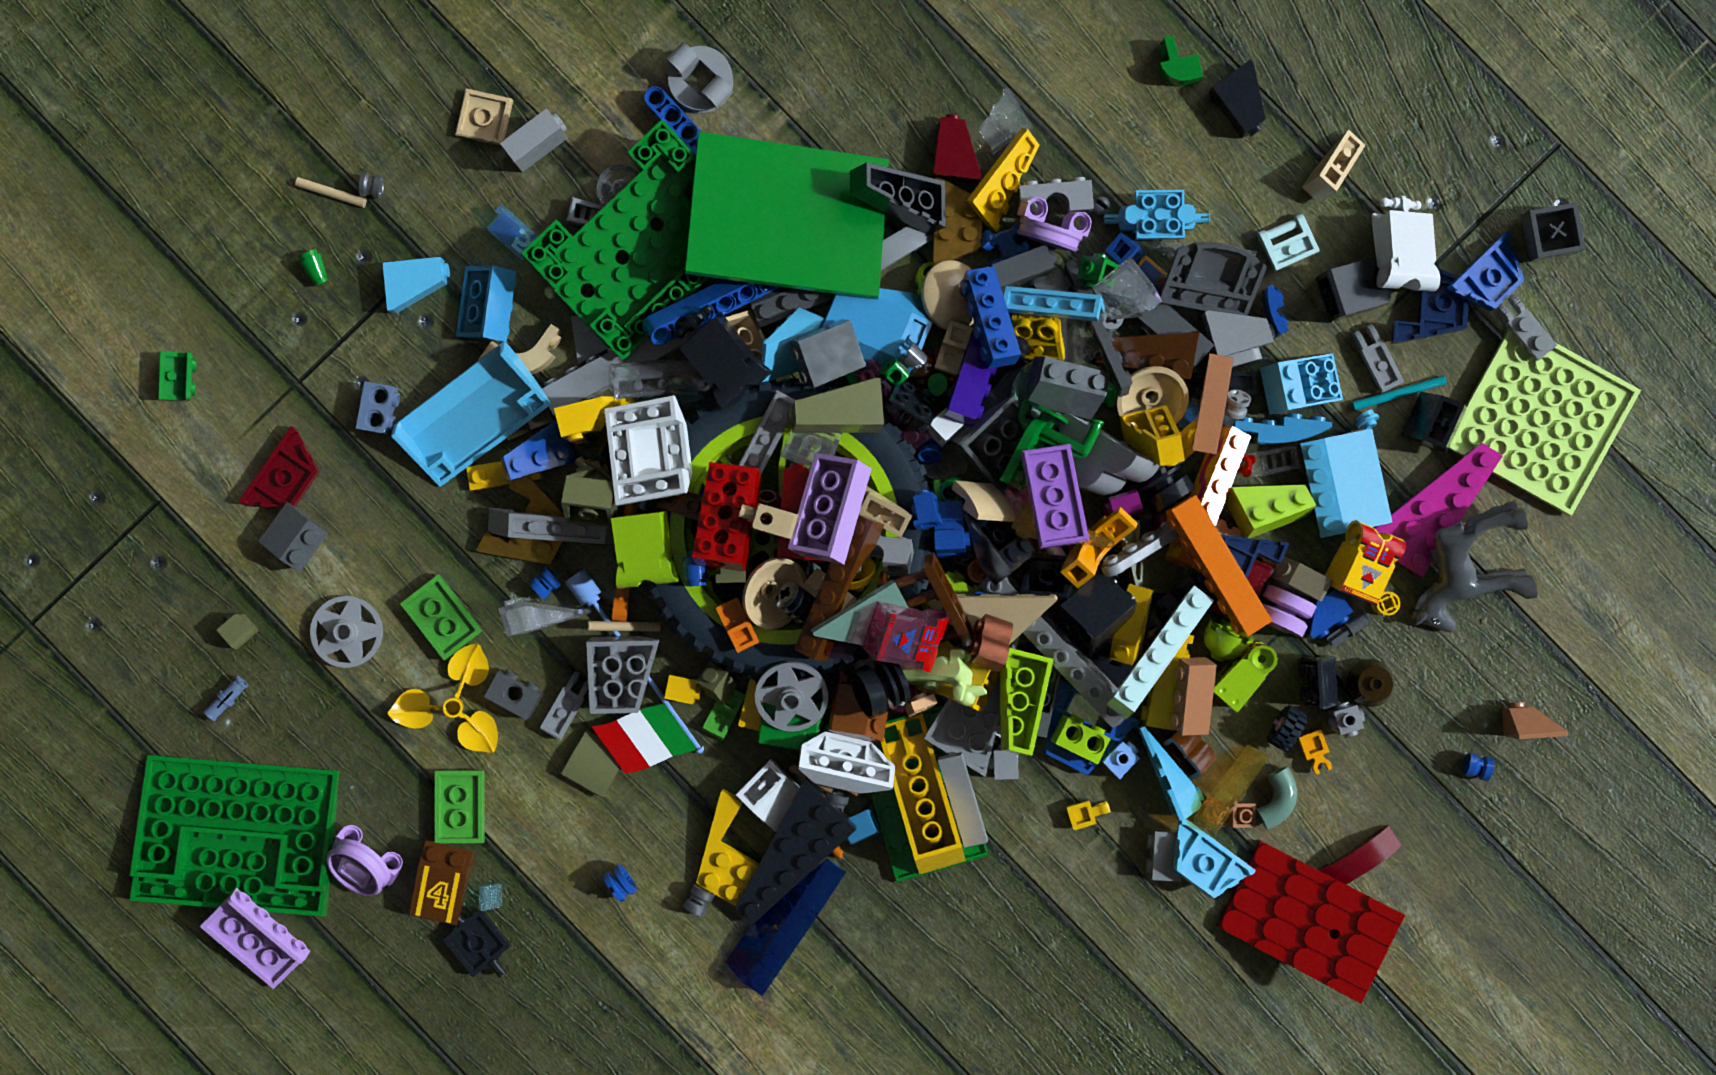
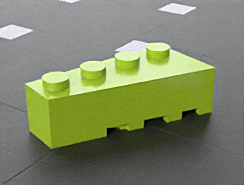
M1009 648L1006 665L1000 670L1001 750L1023 756H1033L1054 659Z

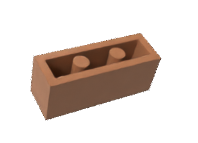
M1206 657L1179 658V665L1175 672L1177 684L1176 690L1173 692L1174 712L1171 714V725L1182 736L1209 734L1217 665Z

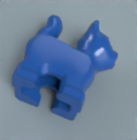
M1018 223L1014 224L1012 228L998 233H993L989 230L982 233L980 251H990L998 247L1001 258L991 260L988 265L989 267L997 262L1030 251L1026 240L1020 244L1015 241L1019 237L1017 230H1019Z

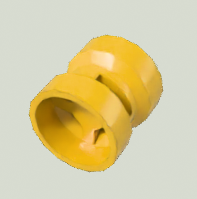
M1384 591L1378 605L1371 604V608L1376 614L1389 616L1399 610L1401 603L1395 593Z

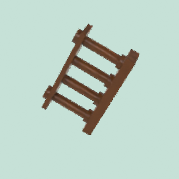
M934 553L925 556L922 570L893 580L898 589L923 579L929 580L933 586L932 590L904 599L909 608L933 599L940 600L943 607L941 610L915 619L919 628L934 623L936 620L949 618L953 628L945 631L939 643L957 638L961 639L964 647L971 645L975 636L973 626ZM885 571L880 572L877 589L890 581Z

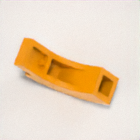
M1121 507L1108 517H1102L1088 530L1089 541L1077 543L1074 546L1060 572L1074 586L1079 588L1095 576L1097 567L1106 553L1125 536L1135 530L1138 523Z

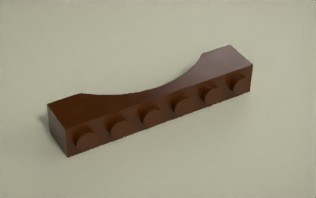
M858 515L845 564L830 563L794 650L814 660H828L836 640L814 636L810 630L841 611L849 587L859 568L875 548L884 524L865 515Z

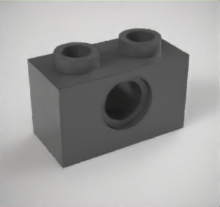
M506 669L505 672L498 671L484 697L525 720L530 719L544 694L539 691L540 686L531 681L526 683L518 679L519 675L511 670ZM513 686L518 687L521 691V696L518 700L510 696V689Z

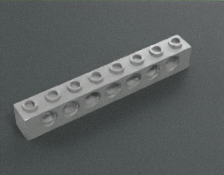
M1008 575L997 585H994L988 577L979 585L986 594H1000V596H1015V594H1020L1021 586L1011 575ZM1044 612L1023 634L1045 657L1054 659V667L1112 728L1120 725L1125 718L1106 705L1117 690V687L1050 616Z

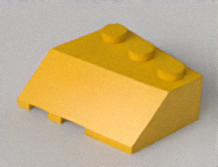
M601 396L554 408L560 435L569 442L575 443V445L590 442L589 438L599 435L606 423L604 409L635 403L634 397L625 399V397Z

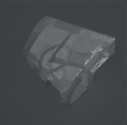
M1009 87L1003 90L1001 99L997 105L992 107L990 116L983 121L979 128V132L993 155L1008 146L1021 128L1028 129L1029 131L1033 130V125L1020 108L1019 102Z

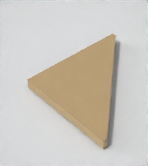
M956 594L973 627L976 620L981 619L985 614L1013 623L1009 645L1057 601L1055 594H1050V596H1035V594H1015V596L980 594V596H965V594ZM933 599L926 602L935 611L941 610L943 607L940 600Z

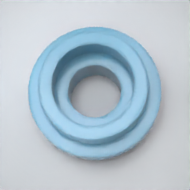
M1373 410L1360 414L1355 418L1357 421L1356 427L1358 429L1363 428L1364 430L1373 428L1377 425L1376 421L1379 419V415L1375 414Z

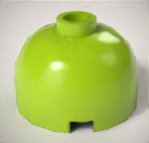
M1216 617L1210 618L1204 631V643L1206 648L1212 652L1210 656L1220 662H1224L1225 659L1236 660L1252 645L1254 638L1250 636L1248 639L1247 637H1240V635L1235 634L1230 627L1229 621L1222 619L1218 623L1214 622Z

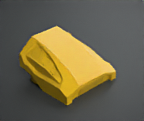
M1012 314L1015 335L1025 338L1029 343V350L1025 359H1034V356H1046L1064 361L1065 348L1060 318Z

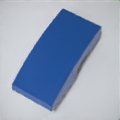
M1271 284L1263 290V304L1268 323L1273 325L1275 337L1277 338L1289 329L1287 328L1288 321L1285 316L1277 312V309L1284 305L1282 302L1284 297L1280 290L1274 288Z

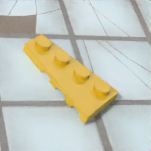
M1021 128L966 200L991 232H998L1001 226L998 223L1002 215H1006L1010 205H1008V202L1013 192L1017 193L1021 185L1019 184L1023 172H1027L1038 150L1039 144L1028 129Z

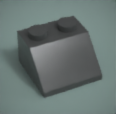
M286 502L258 542L279 560L296 571L301 572L328 535V530L325 526Z

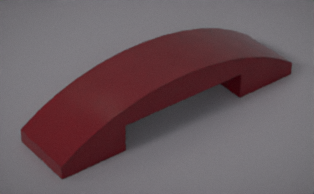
M1389 825L1369 836L1368 840L1330 865L1325 864L1317 870L1347 885L1391 856L1401 847V844Z

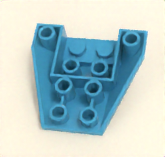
M880 288L878 300L835 294L821 327L841 319L851 320L866 364L863 369L873 379L880 378L882 384L894 389L895 386L880 373L881 368L891 358L900 359L903 354L907 356L909 346L906 344V341L908 339H911L922 350L933 322L923 307L922 298L911 292Z

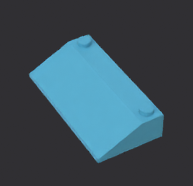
M504 341L395 423L391 437L441 487L550 406L551 402L520 357Z

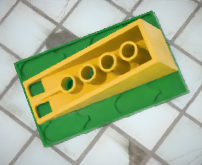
M943 705L919 712L911 717L904 716L887 721L883 742H872L884 754L887 760L895 765L893 789L870 793L897 883L989 856L986 843L964 848L938 763L940 756L949 754L923 738Z

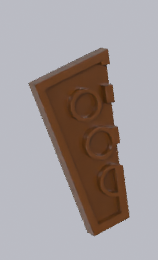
M1200 331L1112 336V345L1115 350H1119L1122 356V367L1137 370L1152 366L1165 367L1176 372L1181 378L1191 379ZM1098 351L1096 362L1104 363Z

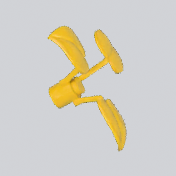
M477 643L467 645L451 657L448 664V675L453 680H460L455 696L447 698L443 706L429 705L430 698L426 692L420 689H410L399 696L388 711V715L398 724L414 729L423 728L431 723L433 714L430 709L443 711L450 718L459 716L466 720L459 725L457 731L458 740L461 745L472 751L493 753L498 741L497 725L493 717L487 712L476 711L470 718L462 712L464 705L463 701L459 698L464 683L476 686L487 678L489 664L481 646Z

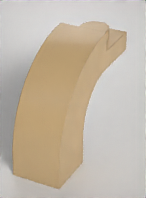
M550 324L538 343L531 350L524 353H516L532 375L545 369L556 358L549 350L551 348L555 349L562 339L560 337L562 331ZM491 341L478 361L498 345Z

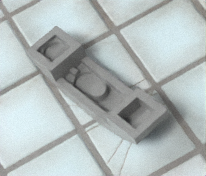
M908 225L883 240L881 271L933 241V234L927 235Z

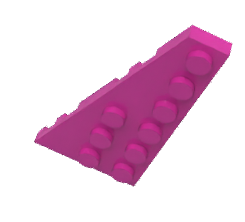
M1479 443L1461 457L1457 463L1441 473L1433 482L1426 485L1391 514L1393 523L1376 526L1374 529L1378 533H1388L1406 542L1405 552L1396 562L1423 577L1432 564L1429 551L1434 550L1436 531L1443 527L1452 526L1462 519L1503 455L1484 443Z

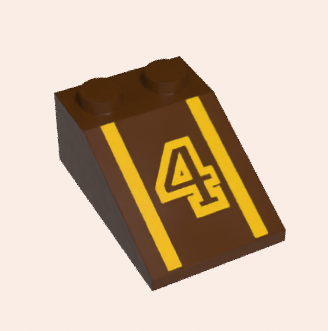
M425 840L409 915L457 926L476 854L470 850Z

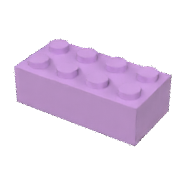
M815 453L788 549L804 557L844 565L872 469L856 459Z

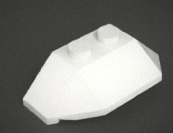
M825 731L801 745L798 769L816 784L856 793L893 789L895 765L888 761L872 742Z

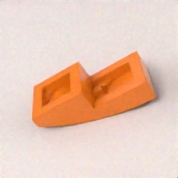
M738 597L715 607L737 653L759 643Z

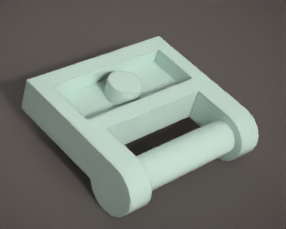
M1302 213L1295 215L1294 219L1268 231L1262 230L1257 232L1258 240L1263 246L1274 272L1320 251ZM1295 228L1300 229L1301 234L1273 246L1271 239Z

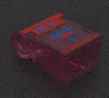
M877 601L862 648L874 660L908 666L915 665L931 673L938 654V646L944 636L950 614L937 609L920 611L914 608Z

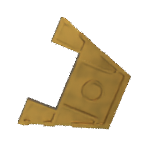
M529 476L512 480L509 488L531 500L524 513L564 516L563 510ZM487 530L476 551L550 565L563 541L511 538L510 541H507Z

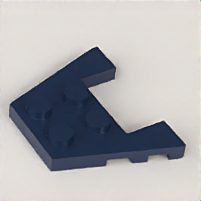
M1442 269L1438 270L1440 274L1439 288L1434 292L1420 291L1418 323L1395 320L1392 323L1391 344L1463 331L1467 328L1469 301L1447 289L1458 276Z
M1221 535L1246 578H1248L1257 555L1276 564H1281L1289 545L1286 542ZM1197 571L1194 579L1214 599L1219 601L1216 595L1207 589L1204 583L1206 579L1202 572Z

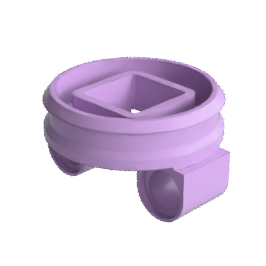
M1026 197L1022 200L1017 213L1018 216H1021L1020 227L1017 230L1019 236L1069 252L1079 250V242L1083 236L1088 237L1091 228V218L1087 213L1069 212L1065 215L1061 227L1044 223L1048 211V205L1044 199L1040 197ZM1032 202H1035L1037 204V211L1035 214H1032L1030 212V205ZM1078 216L1081 220V224L1079 228L1076 229L1074 227L1073 222L1074 219Z
M345 826L336 836L332 846L333 849L327 853L328 868L332 875L349 890L364 896L377 895L382 891L383 887L386 885L391 886L397 878L403 864L402 858L395 852H387L380 858L372 849L360 843L363 835L357 826ZM386 865H390L394 869H388Z

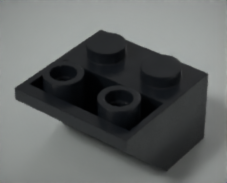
M1420 392L1401 436L1447 454L1466 412V405L1443 395Z

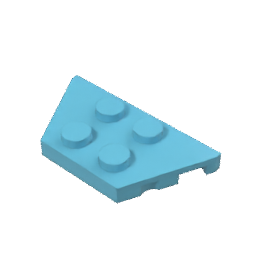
M1186 818L1181 821L1178 820L1173 871L1210 898H1216L1224 893L1227 888H1232L1239 883L1238 881L1255 873V869Z

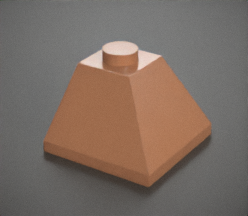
M1509 702L1510 707H1501L1504 736L1515 739L1568 736L1567 730L1536 708L1525 706L1524 702Z

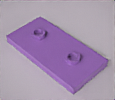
M1070 444L1022 451L1021 458L1039 549L1088 542L1089 536Z

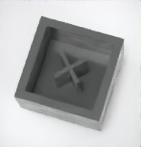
M1577 202L1529 210L1520 216L1529 262L1574 255L1586 250Z

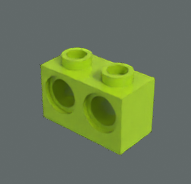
M1071 714L1070 718L1062 715L1050 741L1091 762L1099 764L1111 739L1104 735L1106 730L1094 724L1089 728L1083 725L1084 719L1074 714ZM1071 726H1074V736H1072L1071 738H1067V729ZM1091 737H1096L1095 746L1088 748V740Z

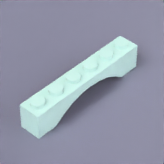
M1193 586L1181 599L1159 634L1106 705L1125 719L1131 716L1214 600L1196 586Z

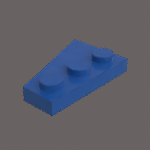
M557 419L501 458L508 482L569 465L576 461L571 442L560 435Z

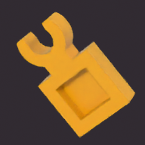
M1321 729L1303 734L1297 738L1305 760H1313L1311 768L1315 774H1320L1318 770L1320 763H1324L1327 770L1332 769L1330 761L1325 759L1323 755L1330 751Z

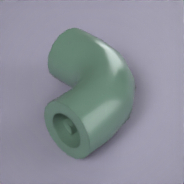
M1288 766L1279 768L1267 775L1273 789V798L1267 804L1256 809L1258 817L1267 831L1286 820L1296 805L1298 790L1294 776Z

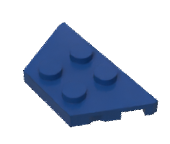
M1503 232L1447 289L1488 311L1496 309L1524 281L1522 270L1518 266L1516 251H1511L1508 241L1511 238L1510 232Z

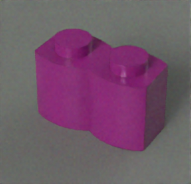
M1134 489L1105 498L1104 504H1101L1103 515L1108 517L1120 507L1130 516L1143 512L1138 491Z

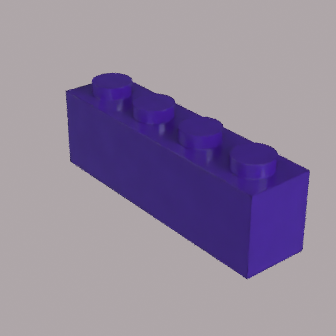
M972 330L944 415L946 418L972 426L976 420L980 421L984 411V406H981L983 397L987 399L991 389V384H988L989 377H994L997 368L988 369L986 361L982 360L980 355L981 344L979 339H976L974 330Z

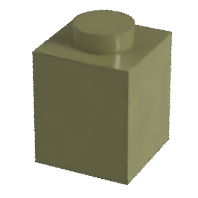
M710 662L695 681L706 695L722 704L726 702L737 686L728 672Z

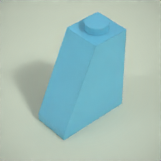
M441 257L383 263L387 311L392 314L399 313L447 285V277H450L448 263H445V260Z

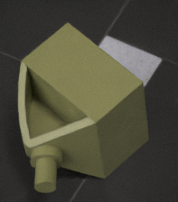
M579 457L575 464L581 471L566 476L561 501L566 523L612 528L611 518L616 517L618 506L615 505L613 479L603 469L593 467L583 457Z

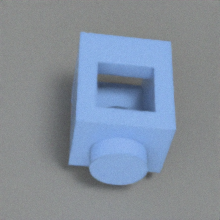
M1121 741L1108 752L1109 754L1102 762L1117 778L1121 779L1140 759L1136 755L1139 750L1130 741L1126 744ZM1122 754L1127 756V761L1124 763L1119 762V756Z

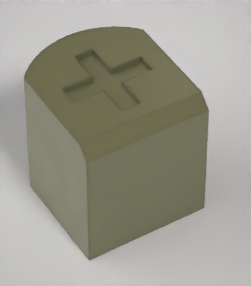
M234 614L217 629V632L229 646L237 650L258 632V629L246 614Z

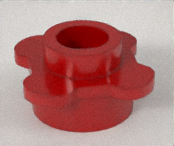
M1244 454L1237 473L1243 474L1244 477H1250L1252 475V466L1256 463V457L1253 454Z

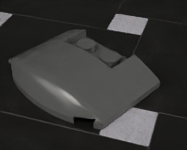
M1199 242L1184 247L1181 246L1175 252L1158 301L1204 311L1248 316L1267 267L1251 252L1227 243Z

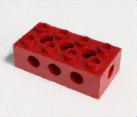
M709 462L692 555L696 565L746 571L753 528H750L751 522L738 519L742 504L754 508L757 506L762 479L758 468ZM736 490L734 495L727 496L729 491ZM726 514H732L729 519H722ZM728 537L725 543H718L721 538Z

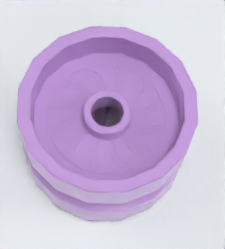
M1267 585L1263 598L1274 605L1272 607L1263 604L1272 619V622L1267 625L1281 632L1303 638L1307 624L1295 616L1306 619L1312 618L1317 606L1288 591Z

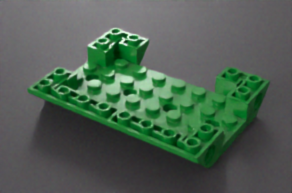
M663 119L627 152L639 173L572 236L556 219L521 252L534 271L621 360L627 358L648 337L642 329V323L646 317L691 296L710 278L685 274L691 199L685 195L684 190L687 185H692L694 157L696 155ZM654 217L661 219L663 223L662 229L658 232L650 227V221ZM620 250L628 254V261L623 265L617 263L615 259L616 253ZM586 283L592 285L594 289L593 295L589 298L582 296L580 291L582 285Z

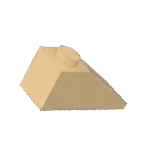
M1349 129L1345 131L1311 172L1302 188L1318 203L1337 192L1365 147V144Z

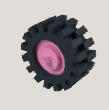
M1291 705L1285 706L1284 710H1281L1280 715H1277L1267 736V742L1287 752L1292 748L1293 744L1295 745L1297 738L1301 736V731L1304 730V725L1307 722L1306 714Z

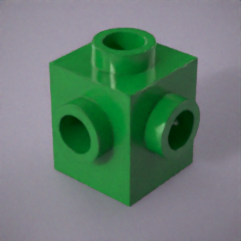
M1094 253L1093 256L1083 255L1076 279L1084 282V286L1092 290H1098L1099 287L1113 288L1120 265L1107 259L1108 257L1102 254Z

